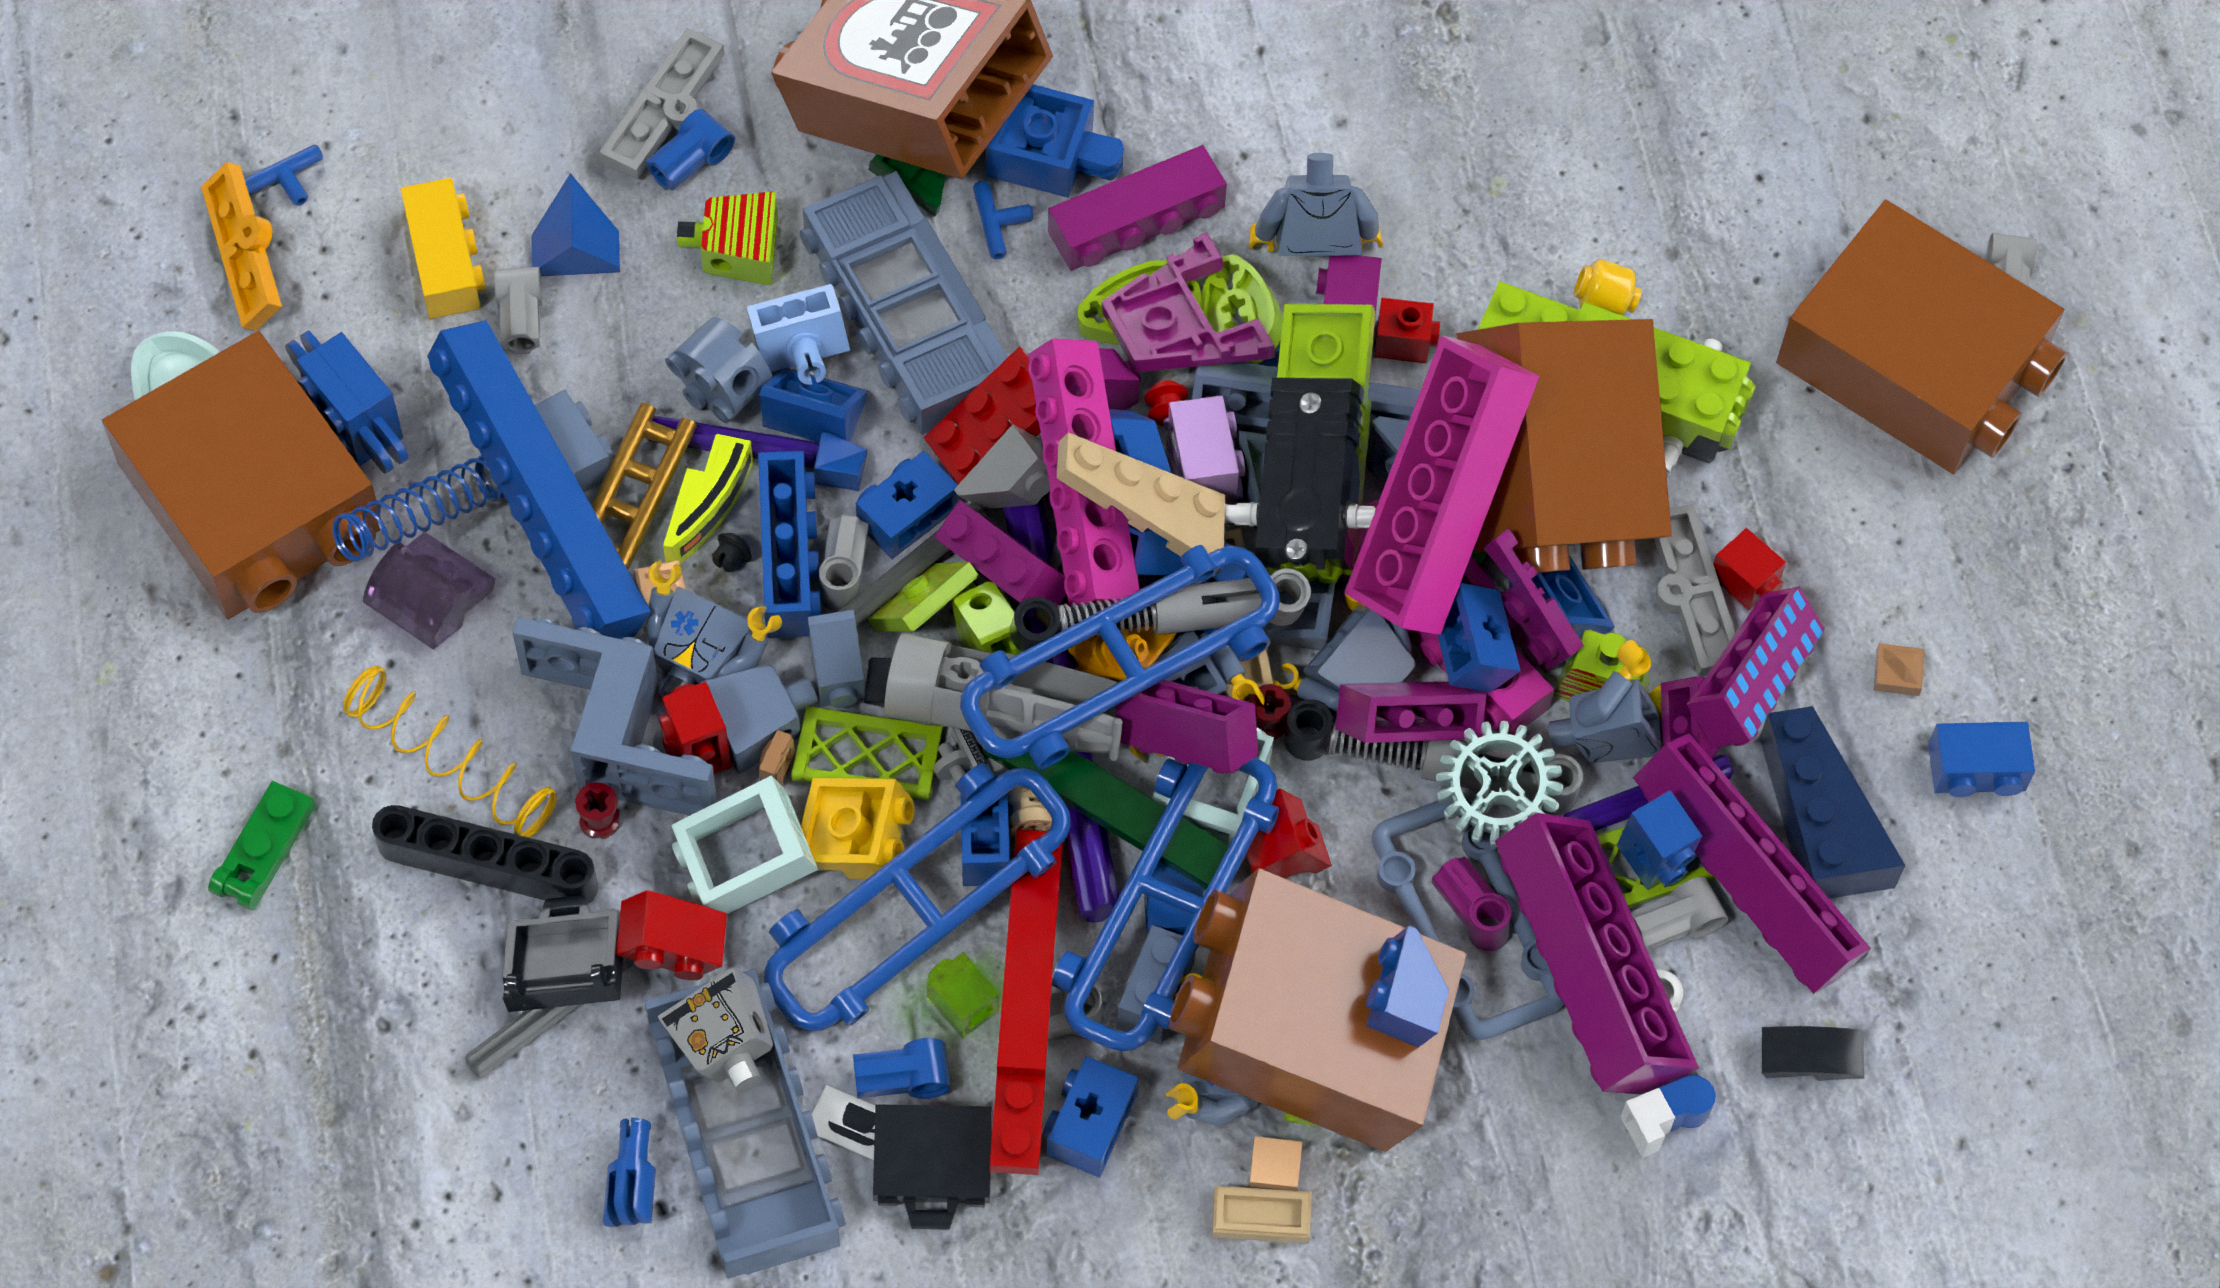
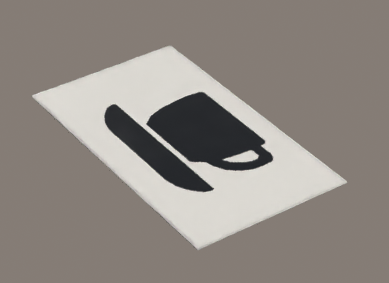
M826 1085L811 1114L817 1136L874 1160L875 1105Z

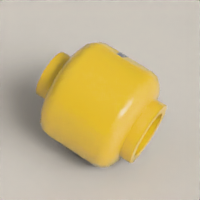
M1597 259L1591 266L1585 264L1581 269L1574 287L1573 297L1578 298L1580 309L1583 302H1587L1624 316L1626 311L1633 313L1636 310L1642 289L1636 287V274L1632 269L1604 259Z

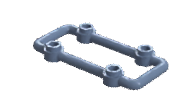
M1438 800L1382 821L1373 830L1371 838L1373 847L1380 859L1377 870L1378 883L1386 891L1396 893L1411 926L1416 928L1419 934L1439 941L1438 936L1412 885L1416 871L1414 861L1407 854L1396 852L1390 838L1445 818L1444 810L1454 802L1442 803L1438 802ZM1470 825L1463 833L1461 844L1463 851L1469 858L1481 861L1496 893L1509 902L1512 914L1511 923L1524 948L1520 963L1522 971L1530 979L1540 981L1547 996L1479 1021L1471 1006L1474 996V985L1468 976L1461 973L1451 1014L1455 1015L1466 1035L1472 1039L1484 1040L1554 1014L1561 1009L1564 1002L1558 997L1554 989V978L1546 960L1537 950L1536 936L1528 918L1524 916L1519 908L1518 894L1510 877L1502 868L1501 859L1497 853L1498 848L1490 846L1491 833L1484 832L1479 843H1475L1472 841L1475 827Z

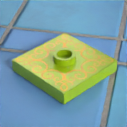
M970 562L935 563L920 576L910 581L902 591L875 612L868 620L877 632H914L977 578L978 573Z

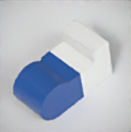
M1696 1075L1686 1076L1626 1101L1620 1117L1640 1155L1644 1158L1660 1151L1665 1134L1680 1127L1696 1128L1704 1124L1714 1106L1716 1093L1712 1084L1705 1078Z

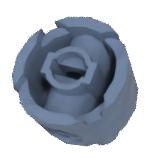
M712 317L665 359V363L685 384L686 388L682 390V393L694 408L701 410L706 406L719 420L728 423L760 394L761 387L772 378V374L767 362L752 342L747 347H744L739 342L738 338L743 334L741 331L724 319Z

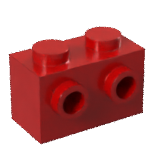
M705 681L697 685L685 684L675 688L669 695L662 697L665 715L659 716L658 719L664 735L661 738L666 754L681 757L682 755L699 757L707 764L713 765L714 774L731 769L726 726L707 682Z
M651 890L643 891L621 901L616 955L634 960V964L640 968H663L674 971V976L679 979H702L703 974L723 966L727 913Z

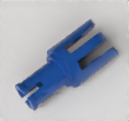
M625 1118L620 1121L618 1159L614 1160L607 1167L603 1223L606 1227H619L622 1224L630 1226L638 1223H652L656 1169L647 1161L651 1123L642 1118H631V1126H629V1120Z

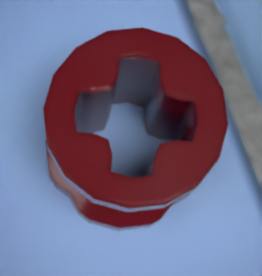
M1265 684L1259 687L1265 699L1264 705H1262L1255 694H1251L1249 702L1255 704L1256 727L1276 740L1285 733L1287 715L1291 706L1290 696L1278 685ZM1269 695L1272 696L1271 702L1267 701ZM1265 711H1273V713L1268 715L1265 714ZM1266 724H1271L1269 730H1266Z
M594 782L583 786L575 799L576 811L580 815V828L585 835L592 839H607L619 829L620 812L617 808L616 793L605 783Z

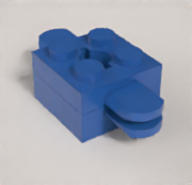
M1033 84L985 148L986 177L1069 198L1077 173L1109 181L1116 178L1123 169L1124 147L1120 139L1092 132L1094 100ZM1029 145H1031V146H1033V147H1037V148H1043V149H1042V150L1034 149V148L1030 147Z
M308 330L300 335L305 350L295 340L285 345L291 361L300 371L301 378L297 380L298 384L359 467L372 459L384 474H387L394 469L390 456L399 465L409 459L408 453L401 442L403 434L393 393L342 332L321 344L312 332Z

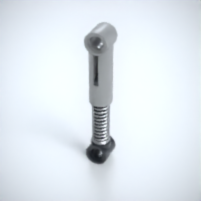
M1284 568L1275 571L1271 578L1278 590L1290 592L1294 597L1295 603L1291 605L1279 603V609L1275 617L1270 621V623L1279 626L1294 623L1301 616L1311 597V587L1308 579L1301 572ZM1250 578L1193 584L1115 625L1121 634L1124 633L1125 629H1128V632L1131 633L1133 628H1136V631L1139 632L1141 627L1148 631L1151 626L1155 635L1222 628L1256 610L1261 604V596ZM1043 597L1025 599L1018 605L1010 625L1011 641L1018 650L1023 652L1118 602V600L1114 598L1110 603L1106 599L1103 604L1097 600L1095 605L1089 601L1087 606L1083 602L1079 606L1073 603L1069 607L1067 604L1059 606L1056 602L1052 603ZM1029 618H1036L1044 623L1046 631L1039 634L1032 633L1025 628L1023 621Z
M1316 700L1297 702L1291 707L1287 715L1284 744L1287 751L1293 757L1302 761H1312L1327 755V753H1339L1342 756L1346 752L1349 758L1355 754L1356 759L1364 756L1365 761L1372 758L1373 763L1378 759L1381 765L1388 761L1389 767L1396 763L1397 768L1404 765L1405 770L1411 766L1413 772L1420 768L1422 779L1436 782V775L1438 773L1451 772L1440 765L1441 757L1449 755L1457 758L1450 749V743L1453 740L1364 743L1336 730L1335 715L1331 714L1330 710L1323 703ZM1310 726L1315 728L1318 733L1312 735L1305 734L1299 728ZM1456 740L1461 742L1463 745L1468 746L1466 741ZM1492 750L1482 753L1478 757L1482 758L1484 756L1491 762L1501 763L1506 761L1512 754L1514 756L1516 754L1505 750ZM1555 754V757L1545 766L1560 765L1562 769L1561 775L1551 780H1559L1567 788H1564L1560 795L1549 796L1559 803L1557 812L1542 811L1551 815H1561L1569 812L1576 804L1583 781V770L1573 757L1565 754ZM1527 763L1522 769V774L1518 777L1517 783L1525 791V796L1533 802L1538 793L1539 785L1533 768ZM1466 766L1460 779V787L1480 791L1482 788L1481 783L1474 777V772ZM1510 773L1507 777L1500 775L1499 780L1497 776L1491 777V790L1489 793L1492 791L1499 792L1500 787L1502 792H1506L1508 790L1507 785Z

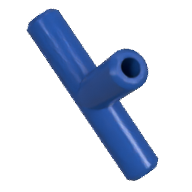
M314 144L244 178L249 195L279 181L293 205L299 206L304 204L308 199V194L294 173L321 161L323 154L320 148Z
M978 181L973 185V191L989 255L993 259H1001L1007 254L1001 227L1032 221V207L1026 204L996 210L989 182Z

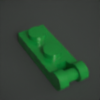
M271 781L222 866L218 867L212 874L208 891L222 898L226 895L237 899L238 905L253 910L260 902L316 806L314 799L275 781ZM241 871L252 875L245 882L237 879Z

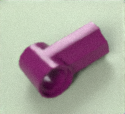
M1465 856L1462 858L1455 857L1443 864L1440 870L1432 876V885L1466 926L1471 943L1483 951H1495L1502 948L1510 936L1512 914L1509 902L1501 895L1493 893ZM1484 918H1493L1500 924L1485 926L1479 921Z

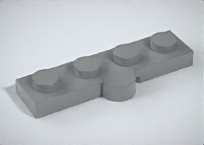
M686 28L600 150V162L638 179L647 166L646 160L658 151L672 129L679 130L684 119L698 109L694 98L725 55L724 44Z
M1694 504L1670 508L1672 537L1654 538L1666 575L1659 581L1655 593V601L1664 612L1679 615L1697 675L1700 677L1709 673L1736 632Z

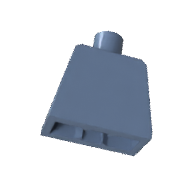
M771 665L705 680L726 726L730 759L738 774L759 763L762 750L774 737L777 730L792 735L793 741L796 740L800 735L799 717L796 711L817 702L814 688L808 677L783 686L775 668Z

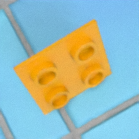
M1150 626L1148 631H1145L1144 627H1141L1139 632L1136 631V628H1133L1131 633L1128 632V629H1125L1122 635L1145 669L1151 666L1163 650L1173 642L1176 633L1155 635ZM1100 635L1099 637L1092 636L1068 649L1070 655L1074 656L1079 664V667L1076 669L1078 671L1112 681H1123L1127 678Z

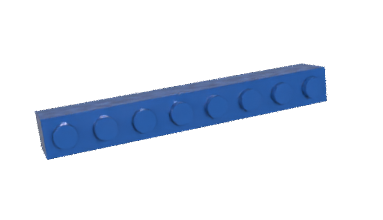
M485 320L440 330L427 355L430 368L439 377L449 395L452 408L459 413L469 431L472 444L479 449L488 465L492 480L495 484L499 485L507 499L512 516L520 523L527 535L532 552L540 559L551 578L554 591L557 595L561 596L571 614L575 629L587 627L598 631L603 636L616 639L636 636L651 611L489 323Z

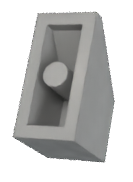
M1012 424L954 491L958 496L984 509L1036 505L1050 491L1047 467L1043 460V443L1041 439Z

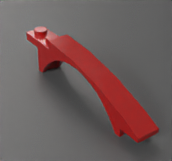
M1017 829L1014 858L1025 846L1042 837L1048 831ZM1063 842L1051 853L1057 862L1048 871L1038 878H1034L1028 871L1015 881L1011 887L997 1056L990 1172L1039 1175Z

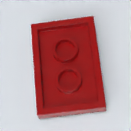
M1020 346L923 437L958 485L1012 424L1034 436L1041 433L1035 412L1036 401L1033 382L1028 370V353Z

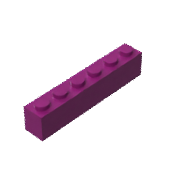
M1690 733L1665 744L1635 774L1633 779L1640 786L1643 795L1649 802L1671 790L1702 835L1695 853L1702 860L1705 870L1717 878L1732 896L1736 907L1748 915L1762 932L1766 943L1778 951L1792 968L1797 980L1807 986L1813 994L1835 982L1871 949Z

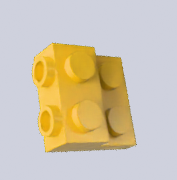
M813 778L801 828L818 870L842 871L848 879H868L905 850L900 838L903 826L911 824L914 819V802L896 779Z

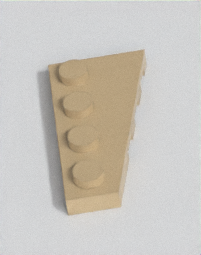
M1067 433L1059 441L1058 480L1105 509L1112 505L1122 511L1128 519L1127 523L1141 532L1149 528L1168 540L1166 547L1179 556H1182L1188 550L1198 545H1203L1208 554L1224 547L1225 494L1071 433ZM1223 567L1220 568L1219 570H1217V572L1213 575V577H1214L1218 572H1220V571L1223 569Z

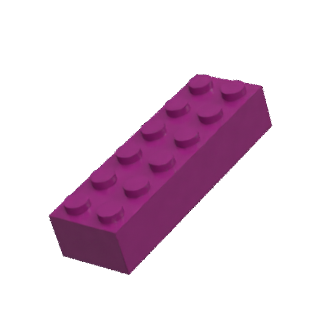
M1535 813L1495 840L1501 855L1502 868L1512 880L1519 897V908L1530 922L1536 936L1537 950L1548 964L1554 978V989L1566 1006L1573 1022L1572 1031L1585 1050L1591 1064V1076L1600 1086L1602 1092L1642 1095L1686 1077L1698 1070L1699 1066L1589 820Z

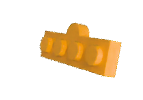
M226 162L201 186L241 326L242 328L256 331L282 308L266 253V248L272 239V225L269 220L255 216L241 166Z

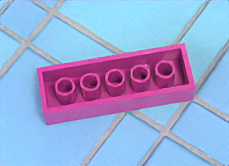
M1441 336L1344 592L1346 595L1400 628L1441 635L1538 382L1539 375L1479 344Z

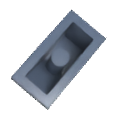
M854 610L808 617L811 662L820 707L845 708L855 704L857 701L864 700V675Z

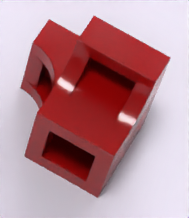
M1281 788L1277 789L1272 805L1279 807V814L1275 825L1269 834L1258 830L1246 853L1252 873L1260 868L1286 879L1300 873L1311 872L1317 874L1331 867L1332 864L1320 827L1308 819L1302 799Z

